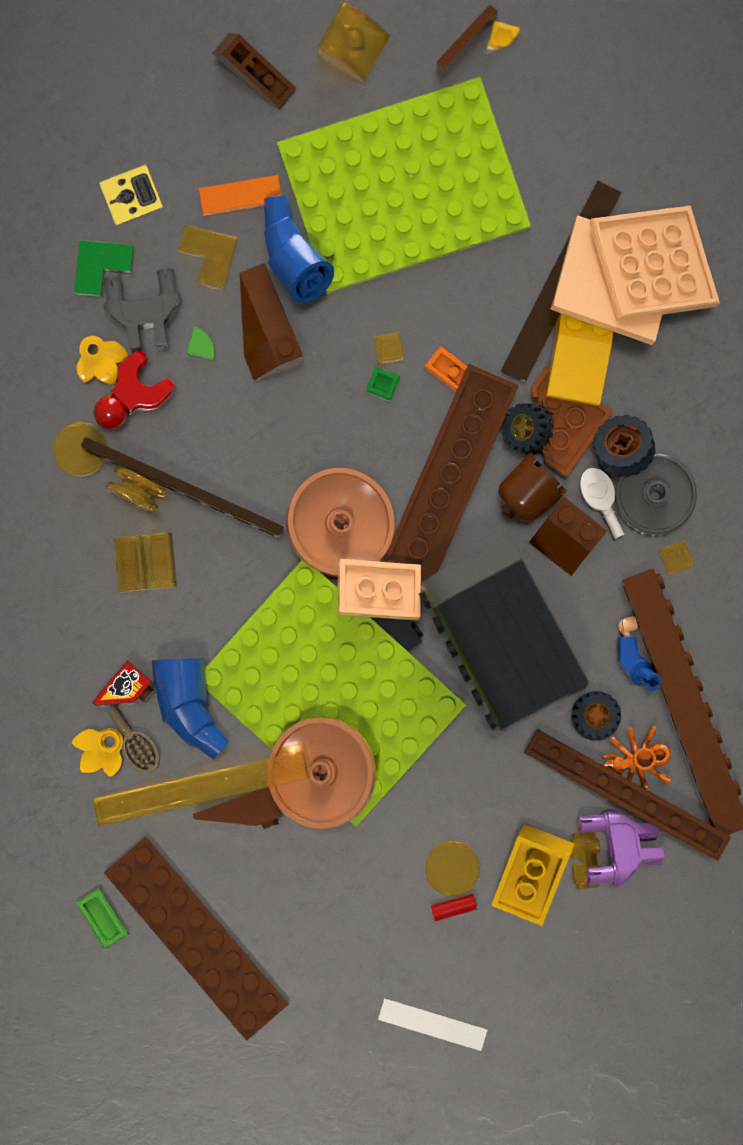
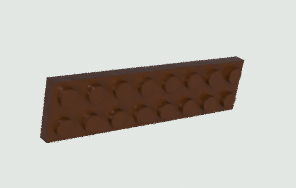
M468 364L383 562L421 565L422 581L438 573L518 389V384Z
M144 837L104 872L107 878L246 1041L289 1005L147 837Z

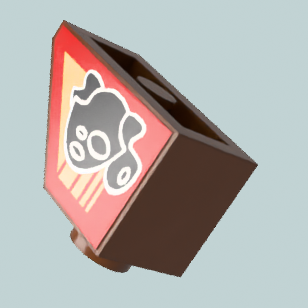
M127 660L92 703L98 708L138 704L140 700L144 703L154 692L151 688L154 682Z

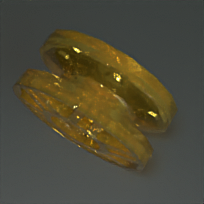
M116 466L113 472L122 479V482L118 484L108 481L105 488L121 499L156 514L159 507L149 499L151 495L164 498L167 491L139 474L121 466Z

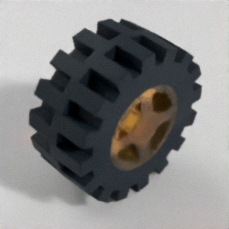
M592 691L584 694L573 706L571 715L573 726L578 734L588 740L600 741L610 737L618 729L621 722V709L618 702L610 694L602 691Z

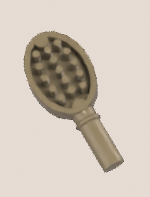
M114 706L107 713L124 737L122 750L126 760L133 768L140 772L150 773L155 771L160 761L156 744L146 734L133 731L131 725L125 720L117 706Z

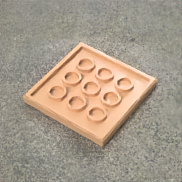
M691 206L600 217L590 220V229L617 321L712 308L719 305V298Z
M577 215L551 310L653 345L656 341L662 315L617 321L590 229V220Z

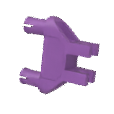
M605 809L599 815L578 816V826H581L579 828L580 833L595 831L606 833L611 865L608 867H589L586 869L589 886L612 883L616 887H622L638 868L660 866L662 864L661 860L665 858L663 847L641 849L640 842L656 840L657 835L660 834L659 828L650 823H636L613 809Z

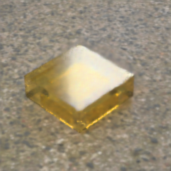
M400 332L373 336L378 364L404 360Z
M685 540L659 549L668 576L694 566Z

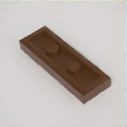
M492 5L488 6L437 60L436 68L442 76L454 66L496 21L498 10Z

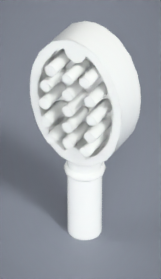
M597 468L587 469L582 474L580 480L581 495L589 507L602 512L614 538L617 539L625 534L612 508L615 500L613 483L602 470Z

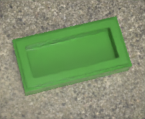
M100 888L76 902L77 907L105 950L129 935Z

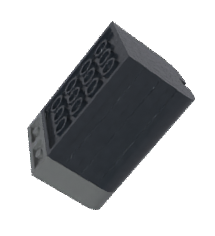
M509 534L439 571L420 584L422 592L418 593L426 610L433 609L436 616L432 617V621L439 634L445 632L449 640L445 642V645L452 658L458 656L462 665L458 666V669L465 682L467 683L471 680L475 689L471 693L478 706L484 705L488 711L485 719L492 731L497 729L499 734H502L585 690L589 685V681Z

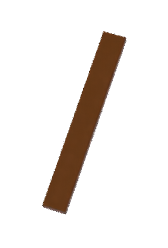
M539 729L536 730L524 751L528 756L716 861L720 859L731 839V836Z

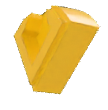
M494 21L487 49L498 50L509 46L517 38L520 28Z

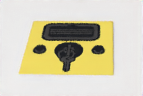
M146 165L100 182L116 225L162 208L161 201Z

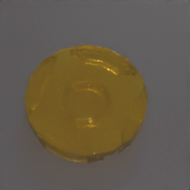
M82 422L69 424L60 430L55 438L53 446L55 460L61 469L70 475L79 477L92 475L104 464L105 460L83 451L81 447L84 437L107 446L106 439L100 430L91 424Z
M449 841L438 845L431 851L426 860L425 873L428 882L434 890L443 895L458 896L465 894L474 887L479 878L480 864L477 855L470 847L461 842Z

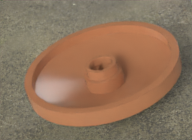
M332 468L312 475L297 488L287 508L286 530L293 550L302 561L324 575L338 577V561L340 559L379 562L387 552L393 539L395 520L388 496L372 478L356 470Z
M310 718L291 726L277 740L268 762V784L275 803L288 818L309 828H333L351 821L366 807L375 787L376 765L369 744L355 728L337 719Z

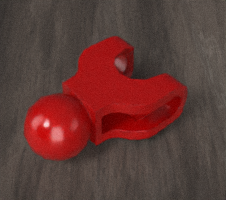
M142 350L135 351L119 365L117 373L118 382L111 390V395L102 397L95 404L93 410L94 419L103 428L115 429L125 422L127 414L131 415L136 410H155L174 393L176 385L170 379H163L154 386H146L139 381L137 375L147 362V355Z

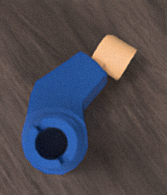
M631 616L621 619L618 623V629L623 634V637H618L619 664L634 684L644 685L651 691L659 689L661 684L657 681L662 682L661 677L654 672L653 666L639 655L636 637L630 636V632L636 631L638 628L636 618Z

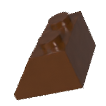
M564 497L529 541V544L569 576H572L603 538L607 530Z

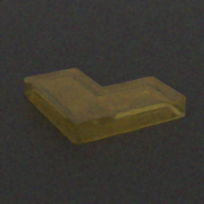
M185 225L178 249L179 253L204 258L198 284L224 291L237 237Z

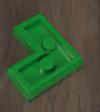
M80 240L74 294L102 297L104 271L131 273L134 246Z

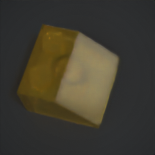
M343 2L318 44L317 54L319 58L365 81L387 43L390 34L367 14Z

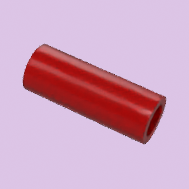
M473 894L431 906L435 922L478 910Z

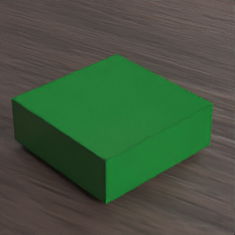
M375 366L365 393L391 402L400 376Z

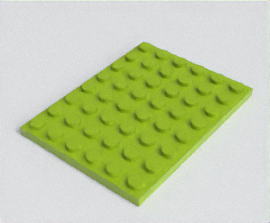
M481 77L277 142L310 244L334 267V277L326 290L327 294L531 228Z
M301 560L205 667L206 690L271 750L287 729L306 719L332 718L343 721L355 728L369 744L376 765V781L372 796L362 812L350 821L357 827L467 704L372 618L337 615L338 587L324 574Z

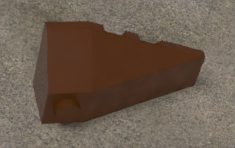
M265 263L240 272L244 358L255 382L303 363L304 358Z

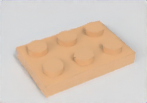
M340 559L338 561L337 615L419 620L420 597L418 593L421 592V565Z

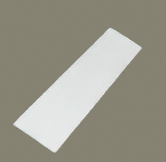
M385 998L378 1020L479 1051L482 1050L487 1029Z

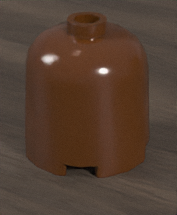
M531 453L499 485V498L504 503L500 508L510 519L516 516L521 521H534L568 492L563 486L557 488L560 482L538 460L533 463L536 458Z

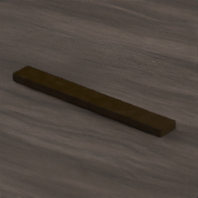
M597 180L580 216L589 220L610 216L622 192ZM571 233L501 369L502 372L523 382H526L560 315L559 312L551 310Z
M84 437L81 444L83 451L277 539L281 537L284 526L90 438Z

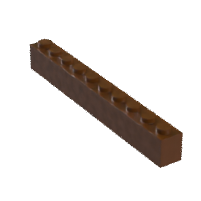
M654 568L625 578L621 581L631 612L636 618L638 630L650 663L654 668V672L662 679V682H657L661 684V693L709 823L727 835L743 830V806L738 797L742 795L741 788L737 779L732 780L729 769H732L731 761L727 753L722 754L719 746L720 743H723L718 728L712 727L709 719L713 717L708 702L703 703L700 694L703 691L702 683L698 676H693L690 668L694 665L689 650L684 651L681 643L684 640L683 632L679 624H674L671 616L675 614L670 599L665 600L662 589H665L663 578L660 573H655Z

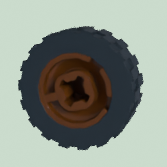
M629 415L615 416L613 419H608L603 425H600L598 432L594 436L595 442H593V447L599 465L608 474H613L615 477L624 476L626 478L631 475H638L642 470L645 471L653 461V455H655L656 450L650 427H647V423L644 420L641 421L639 417H631Z

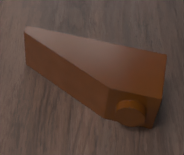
M228 33L212 53L231 72L278 108L281 107L296 88L240 34Z
M269 786L194 813L193 817L195 820L255 827L262 825L264 830L278 825L277 819L282 818V814L272 797Z

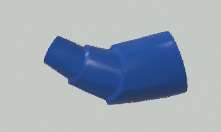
M282 195L265 198L264 235L269 254L267 263L295 301L307 303L317 299L330 286L334 277V267L303 237L298 224L293 220L288 196Z
M204 658L152 660L153 678L162 721L168 723L189 746H195L211 759L215 758L229 741L214 726L215 722L205 707L207 704Z

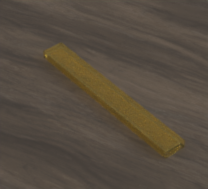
M300 751L93 799L98 826H103L309 779L304 752Z

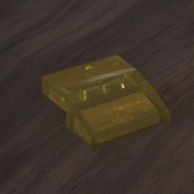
M166 532L145 536L135 535L114 538L118 592L177 587L172 533Z

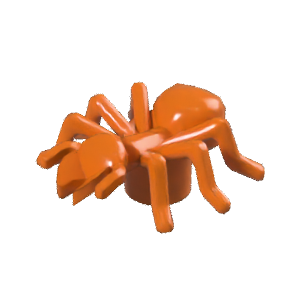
M652 726L642 747L639 749L637 748L633 728H628L634 754L630 753L614 737L610 738V741L627 758L617 757L614 753L605 754L603 758H614L606 761L605 767L612 766L610 770L619 775H622L626 768H631L627 777L630 781H632L635 770L638 768L641 784L648 791L650 790L646 782L644 770L650 771L666 783L671 782L667 776L653 768V766L660 767L669 762L671 758L670 749L664 744H654L647 748L657 730L656 726Z

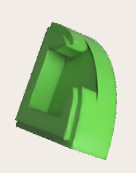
M194 327L187 353L214 361L215 351L211 339L204 331Z

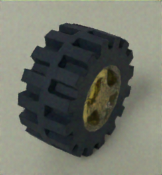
M523 403L516 404L515 407H511L508 410L510 414H506L504 418L506 422H503L501 427H505V431H502V436L507 437L504 441L506 444L511 445L510 448L520 452L541 451L544 449L543 446H547L550 443L547 439L553 437V433L550 430L554 429V424H550V421L553 419L551 415H547L548 411L545 408L536 404Z

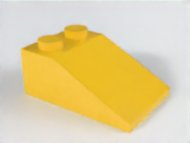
M560 313L555 326L546 397L600 406L612 346L613 331Z
M523 823L491 906L542 926L575 843Z

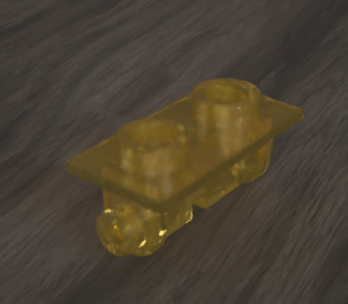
M596 832L573 834V839H570V842L575 843L571 852L572 859L582 858V864H572L573 884L576 883L577 889L599 888V884L587 886L589 878L586 877L587 868L600 867L597 854L600 852V842L596 838Z

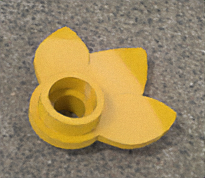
M88 336L79 345L81 357L76 365L77 374L83 383L90 381L95 376L103 383L115 384L118 373L116 363L129 357L128 353L116 341L104 342L97 336ZM95 344L98 347L96 354L92 355L88 352L89 345Z
M106 728L100 732L87 729L79 733L73 739L72 744L84 751L80 761V771L82 773H94L103 768L109 777L115 775L122 765L120 754L123 743L122 734L114 728ZM113 737L115 744L112 747H107L105 744L106 738Z

